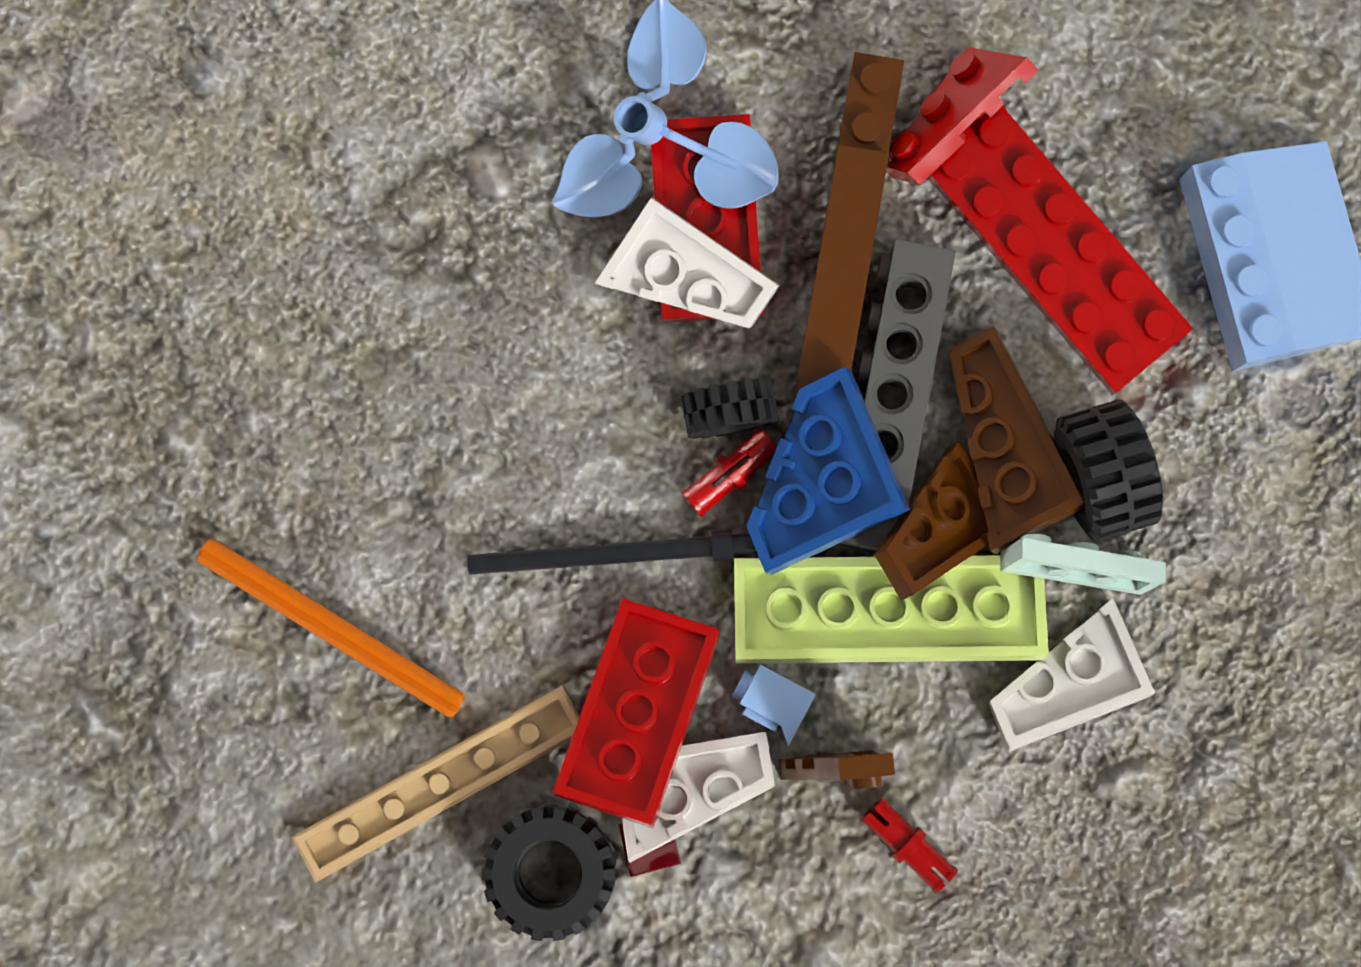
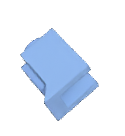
M759 665L755 674L747 669L745 670L731 697L739 700V704L746 707L743 715L774 732L779 725L785 743L789 746L816 694Z

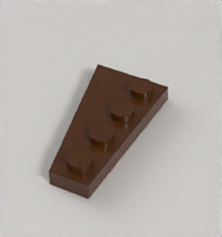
M992 326L950 349L949 355L960 408L965 417L969 437L967 439L971 459L974 460L979 484L977 488L989 532L987 537L990 551L997 554L1020 540L1021 536L1036 534L1084 509L1085 500L998 330Z

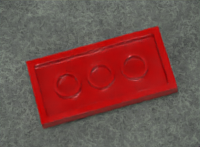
M750 114L667 119V128L708 147L710 135L717 125L725 122H738L751 127ZM665 137L652 144L654 199L761 272L756 201L733 209L717 207L707 202L700 195L694 180L695 167L703 155ZM661 302L663 323L715 320V318ZM764 310L759 315V317L764 315Z
M622 598L555 783L553 794L557 797L654 828L720 637V629Z

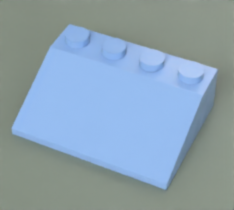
M1327 141L1245 152L1192 165L1179 179L1232 372L1361 340V259Z

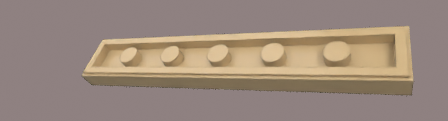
M562 685L291 838L316 883L570 741L580 715L565 687Z

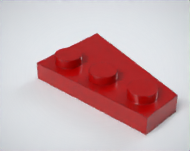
M967 47L963 53L953 60L949 73L935 92L922 102L920 112L907 130L892 143L886 172L894 179L921 185L965 142L966 133L964 130L985 113L991 117L1004 105L999 98L1000 95L1018 78L1026 84L1039 70L1027 57Z

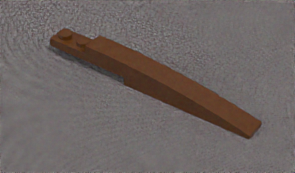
M854 52L793 404L799 389L843 367L852 369L904 60ZM793 409L791 410L790 422L795 412ZM818 553L809 558H818Z

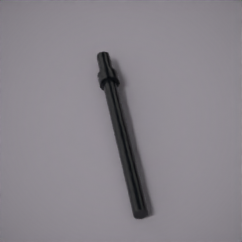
M731 529L711 531V536L470 554L467 556L469 575L700 557H713V562L734 560V555L757 553L749 533L732 534Z

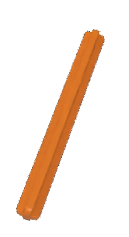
M209 539L200 549L197 561L443 715L453 717L458 712L465 698L461 691L219 541Z

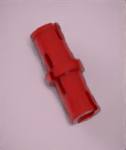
M759 428L754 435L725 457L721 454L714 459L716 465L688 489H684L681 494L697 514L703 517L705 512L735 488L738 491L747 486L745 480L773 458L777 446ZM744 459H749L742 466H740L733 473H731L720 484H718L716 487H712V485H714L723 476H725L731 470H733V468L736 467L739 463H741Z
M884 796L881 797L873 806L887 823H884L871 809L863 815L860 821L866 824L894 851L891 856L898 863L904 861L937 894L946 885L931 868L934 867L949 882L957 874L958 869L952 866L925 840L927 834L920 827L914 829L887 802Z

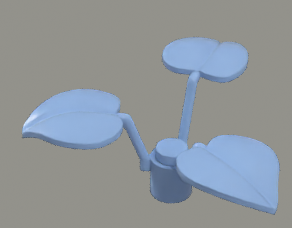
M654 0L649 5L636 26L627 54V68L634 84L641 89L655 90L647 94L640 92L637 96L628 97L618 104L614 113V124L621 134L619 140L606 134H592L580 140L573 147L564 163L559 187L552 201V204L558 209L581 217L602 218L618 214L628 208L638 196L642 186L640 172L629 163L635 156L633 142L635 141L642 145H652L662 137L703 155L695 167V185L700 195L707 202L717 207L727 209L743 207L772 193L778 185V165L774 152L765 138L750 126L738 122L721 123L713 129L708 147L667 128V118L664 111L651 103L669 93L670 83L685 85L694 80L702 69L706 58L707 47L701 30L668 0Z

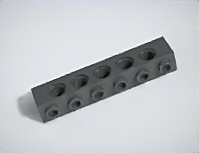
M895 239L891 254L882 252L880 256L876 282L885 284L881 303L872 301L867 331L876 334L872 352H862L857 381L866 382L863 400L877 433L888 436L894 443L895 453L893 457L889 458V461L909 504L956 250ZM903 287L916 289L922 297V306L913 310L903 308L896 299V291ZM893 336L907 338L913 346V355L907 359L894 358L887 350V340ZM884 385L898 387L904 395L903 406L898 409L883 407L878 401L877 390ZM902 514L838 544L877 552Z

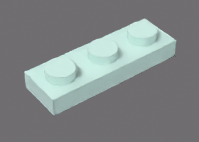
M1042 534L1023 535L1020 537V540L1002 550L1000 555L1001 572L1139 595L1166 582V562L1146 559V554L1134 550L1116 553L1099 551L1098 545L1088 542H1076L1069 545L1052 543L1051 537Z

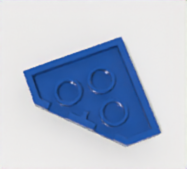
M843 367L799 389L792 407L795 412L784 439L780 438L765 476L768 478L759 505L758 507H753L746 525L763 569L767 574L773 575L910 510L852 371L847 367Z

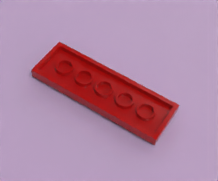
M1002 106L991 117L985 113L964 130L966 133L965 142L928 179L1113 396L1194 328L1007 110Z

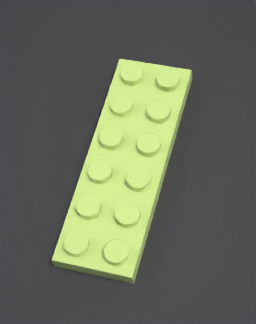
M1000 555L970 556L913 596L902 601L876 557L807 558L773 575L765 573L759 558H734L735 664L1046 660L1049 656L1045 581L1043 578L1001 572Z

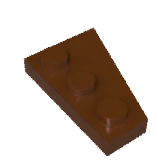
M960 441L945 449L908 504L910 510L902 513L874 555L901 601L913 596L989 544L987 537L989 532L977 488L979 484L975 466Z
M882 749L778 759L780 780H844V785L851 787V789L881 787L883 786L882 776L895 775L893 753Z

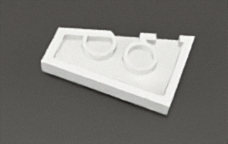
M653 198L649 200L594 283L746 328L753 326L780 286Z
M1112 598L1079 628H1076L1051 650L1046 660H1039L990 700L989 707L1007 750L1010 752L1151 697L1155 691L1117 605Z
M766 732L683 745L654 828L622 818L629 863L775 787Z

